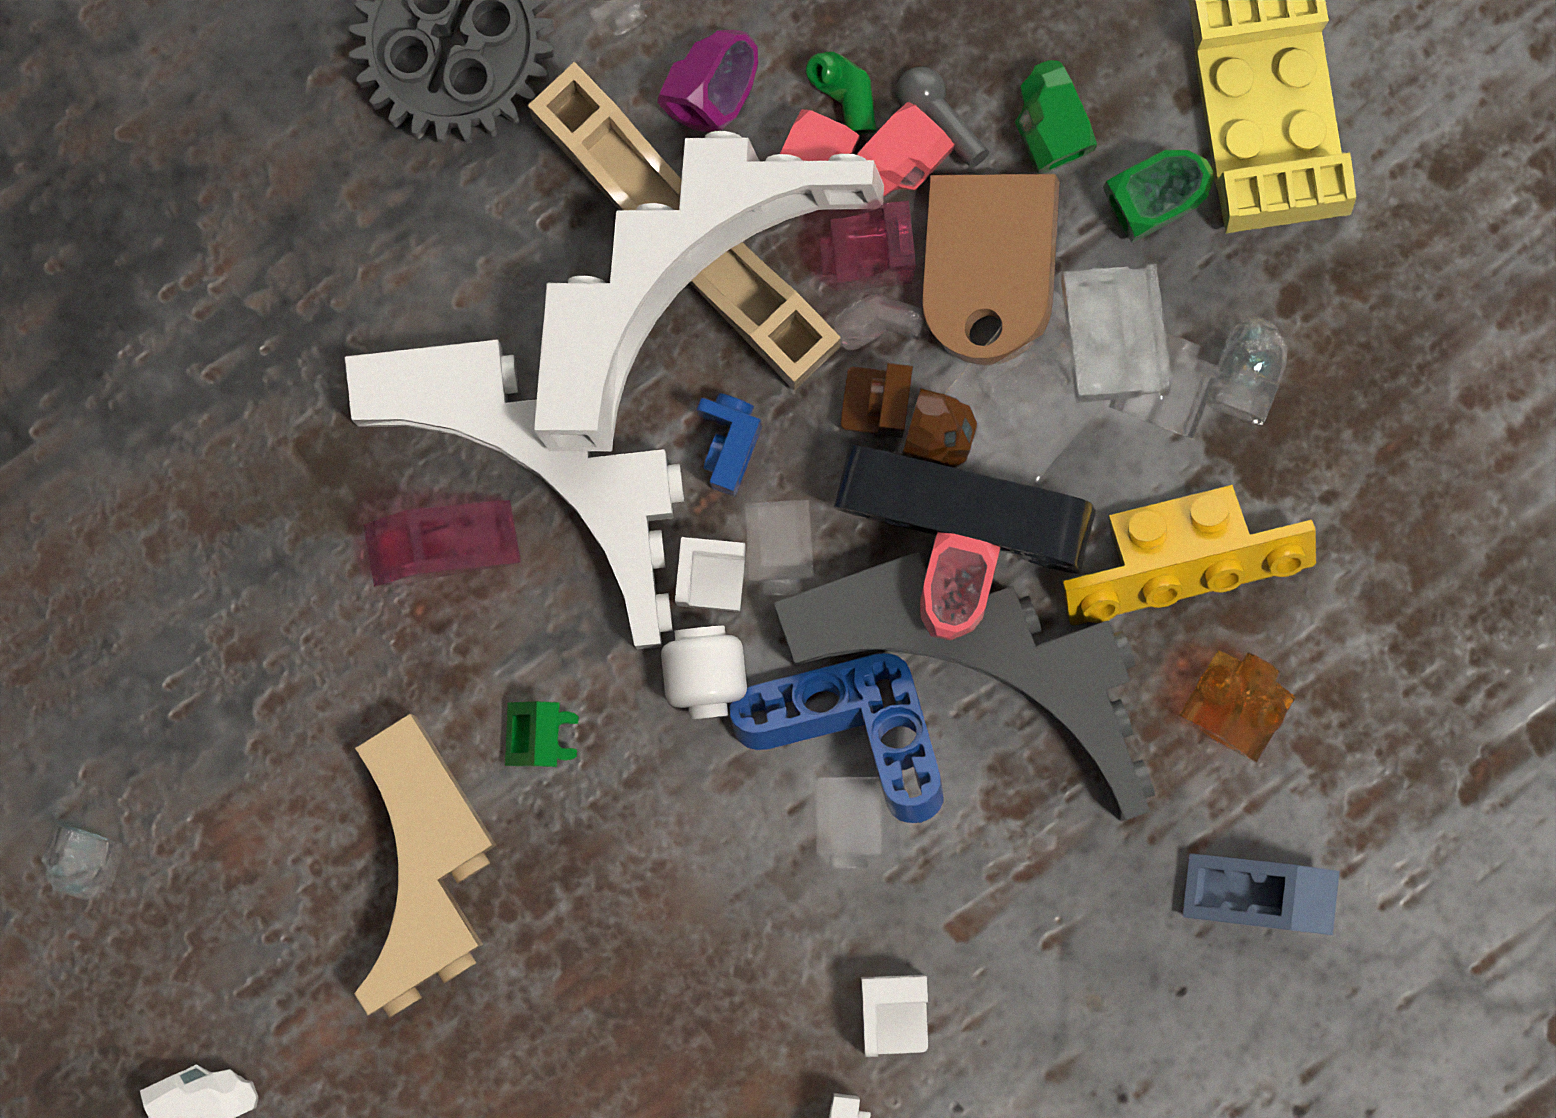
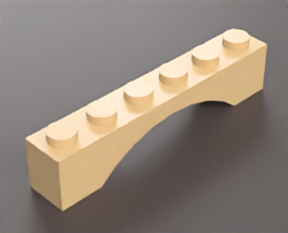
M575 62L528 105L533 121L620 211L636 210L639 205L647 203L663 204L674 210H679L682 179L648 143L620 108ZM743 242L726 251L690 281L691 285L794 391L840 348L841 337L790 285L769 268Z

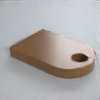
M1056 174L930 175L923 310L927 324L936 339L955 357L978 365L1005 363L1027 352L1040 339L1047 328L1052 313L1060 185ZM993 316L1002 321V332L995 342L979 346L970 341L971 327L978 319Z

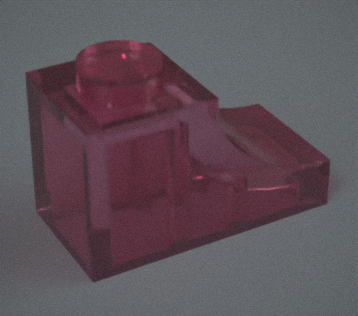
M909 201L883 203L879 208L867 213L831 219V237L819 238L823 276L835 275L837 292L912 284L916 260Z
M510 500L405 510L363 524L374 587L428 581L465 572L506 567L521 562Z

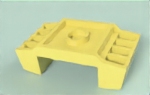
M1188 0L1195 44V61L1214 180L1219 194L1225 233L1351 215L1356 201L1350 152H1341L1322 31L1329 21L1326 1Z

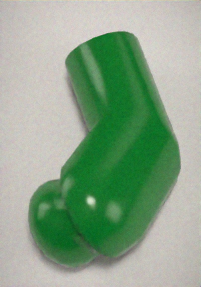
M835 52L813 55L808 60L805 70L810 84L842 104L845 126L859 136L876 132L871 79L867 72Z

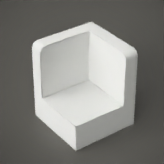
M681 537L675 595L676 605L740 612L746 544Z
M927 976L861 977L865 1057H878V1054L925 1052L928 1049Z

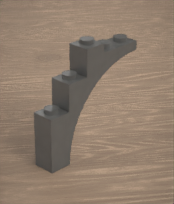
M919 551L774 602V609L795 666L827 657L854 653L896 652L928 656L956 663L987 675L1020 693L1044 711L1071 737L1090 761L1107 789L1120 821L1150 812L1146 799L1155 796L1150 775L1142 759L1132 763L1124 738L1133 735L1129 717L1121 699L1110 702L1107 690L1130 682L1126 669L1135 666L1133 653L1124 631L1121 630L1113 633L1109 621L1035 646L1032 635L1041 632L1036 611L1030 597L1026 596L1018 599L1014 586L989 594L983 619L972 632L953 640L932 637L921 620L920 600L929 563L924 565ZM973 600L955 607L958 610L971 607ZM934 609L938 620L945 623L946 616L938 609Z

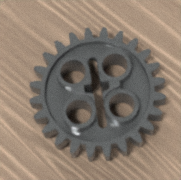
M356 0L354 5L357 11L368 20L367 23L350 25L349 32L353 38L365 42L366 45L350 51L349 55L355 64L370 65L356 79L361 88L380 86L369 100L375 110L384 108L391 103L394 104L388 119L392 126L396 128L408 117L413 118L412 134L416 139H420L425 134L429 125L435 127L440 145L447 143L452 128L460 129L466 144H472L475 125L482 124L492 137L497 136L495 117L502 114L511 122L518 123L520 120L513 104L517 99L530 104L536 98V95L528 86L529 82H548L550 78L548 71L536 63L538 59L555 57L554 46L538 40L539 37L555 31L552 19L534 18L536 14L547 6L546 0H473L460 25V32L466 45L464 47L454 45L451 48L444 69L443 81L439 91L436 93L429 92L428 88L430 82L436 76L439 67H441L445 55L439 37L450 38L454 34L460 16L462 0H450L446 9L433 15L426 14L418 9L419 0H375L374 2ZM491 10L503 11L510 17L509 25L503 33L490 37L484 36L477 31V21L481 15ZM417 46L428 52L427 62L417 72L404 73L395 68L396 57L406 47ZM477 68L487 74V82L484 88L477 94L463 95L455 91L454 81L457 75L464 69Z

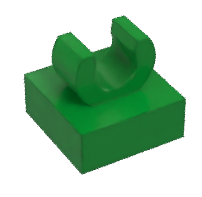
M507 702L505 766L557 767V760H572L576 758L577 749L562 748L558 745V732L561 724H578L579 716L573 712L559 711V702Z

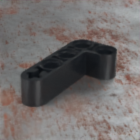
M850 445L848 448L833 507L838 511L932 535H937V532H944L985 541L1001 547L1000 551L1023 556L1027 562L1074 574L1081 573L1096 514L1093 504L1081 498L857 445Z

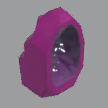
M734 29L717 30L713 35L695 42L685 59L673 63L659 93L657 103L673 120L693 130L709 133L721 131L737 117L752 89L758 66V47L747 32Z

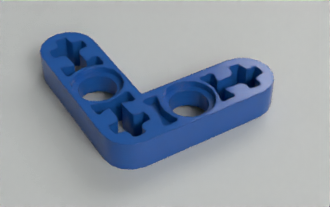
M888 653L875 654L753 685L747 688V692L742 699L732 702L730 705V718L738 741L745 747L754 750L772 749L865 725L885 802L891 815L899 821L922 823L931 819L941 809L944 802L941 776L912 674L907 663L896 655ZM882 679L889 680L895 705L885 708L883 707L881 694L876 684L877 681ZM817 692H832L840 698L837 705L826 712H814L805 707L807 699ZM793 701L796 717L789 718L785 703ZM765 710L768 722L755 725L753 713ZM894 727H907L916 733L915 739L903 748L887 747L881 742L883 735ZM914 767L917 784L921 789L922 795L909 798L902 770Z

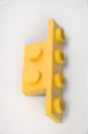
M1233 485L1109 515L1110 530L1122 566L1063 581L1066 611L1071 625L1087 622L1102 623L1113 619L1119 614L1147 607H1167L1180 599L1212 591L1227 592L1239 587L1241 584L1273 576H1292L1302 569L1316 564L1315 526L1312 520L1250 535Z

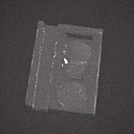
M1157 264L1147 265L1146 268L1140 269L1115 267L1063 272L1061 285L1076 403L1140 398L1143 394L1159 393V396L1169 395L1172 389Z

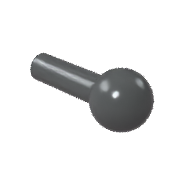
M918 66L907 70L900 77L896 86V97L899 105L902 107L909 102L923 111L947 134L955 144L954 150L970 168L983 162L988 156L989 151L945 101L946 86L941 75L929 67Z

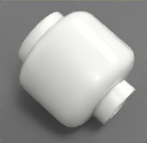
M709 626L674 631L675 641L667 643L661 651L665 697L667 701L675 707H689L690 720L728 716L727 703L739 701L747 692L741 641L737 637L726 635L725 626Z

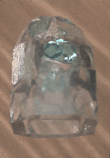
M1256 315L1237 324L1227 337L1220 352L1202 403L1217 411L1259 426L1266 421L1287 364V343L1273 322Z
M54 824L45 844L41 860L46 865L45 874L52 885L53 892H60L87 900L110 890L122 856V843L82 829L63 824Z

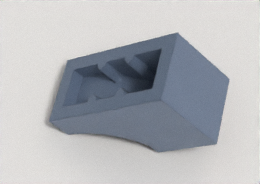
M1190 854L1183 917L1333 935L1340 871L1301 865Z

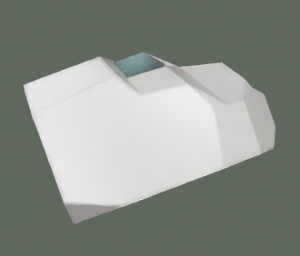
M194 1065L140 1090L143 1107L148 1118H235L256 1108L258 1102V1094L252 1081L245 1080L231 1069L210 1072L198 1065Z

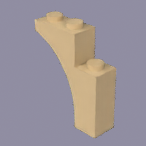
M412 714L407 715L355 748L376 782L390 815L398 855V893L393 921L382 952L371 972L354 994L367 1015L376 1013L383 1008L389 1018L421 999L422 997L416 987L429 978L438 974L442 982L446 983L476 964L470 952L482 946L483 943L443 879L452 874L456 882L460 883L490 864L484 853L497 846L418 718Z

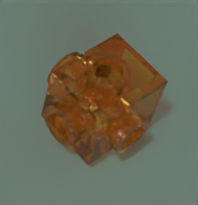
M1218 650L1206 671L1199 678L1197 686L1179 716L1211 740L1257 763L1275 731L1283 723L1285 715L1296 697L1276 682L1280 671L1270 663L1249 652L1241 661Z

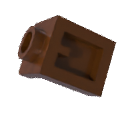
M887 363L886 371L855 366L850 367L847 371L840 423L841 428L846 431L903 438L913 366Z

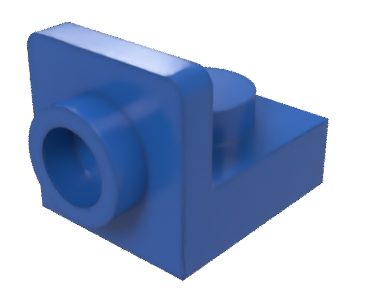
M718 393L715 402L701 398L696 410L700 417L730 429L727 437L716 433L703 469L713 473L710 479L712 489L736 497L763 426L761 419L751 416L754 409L753 405L738 398Z

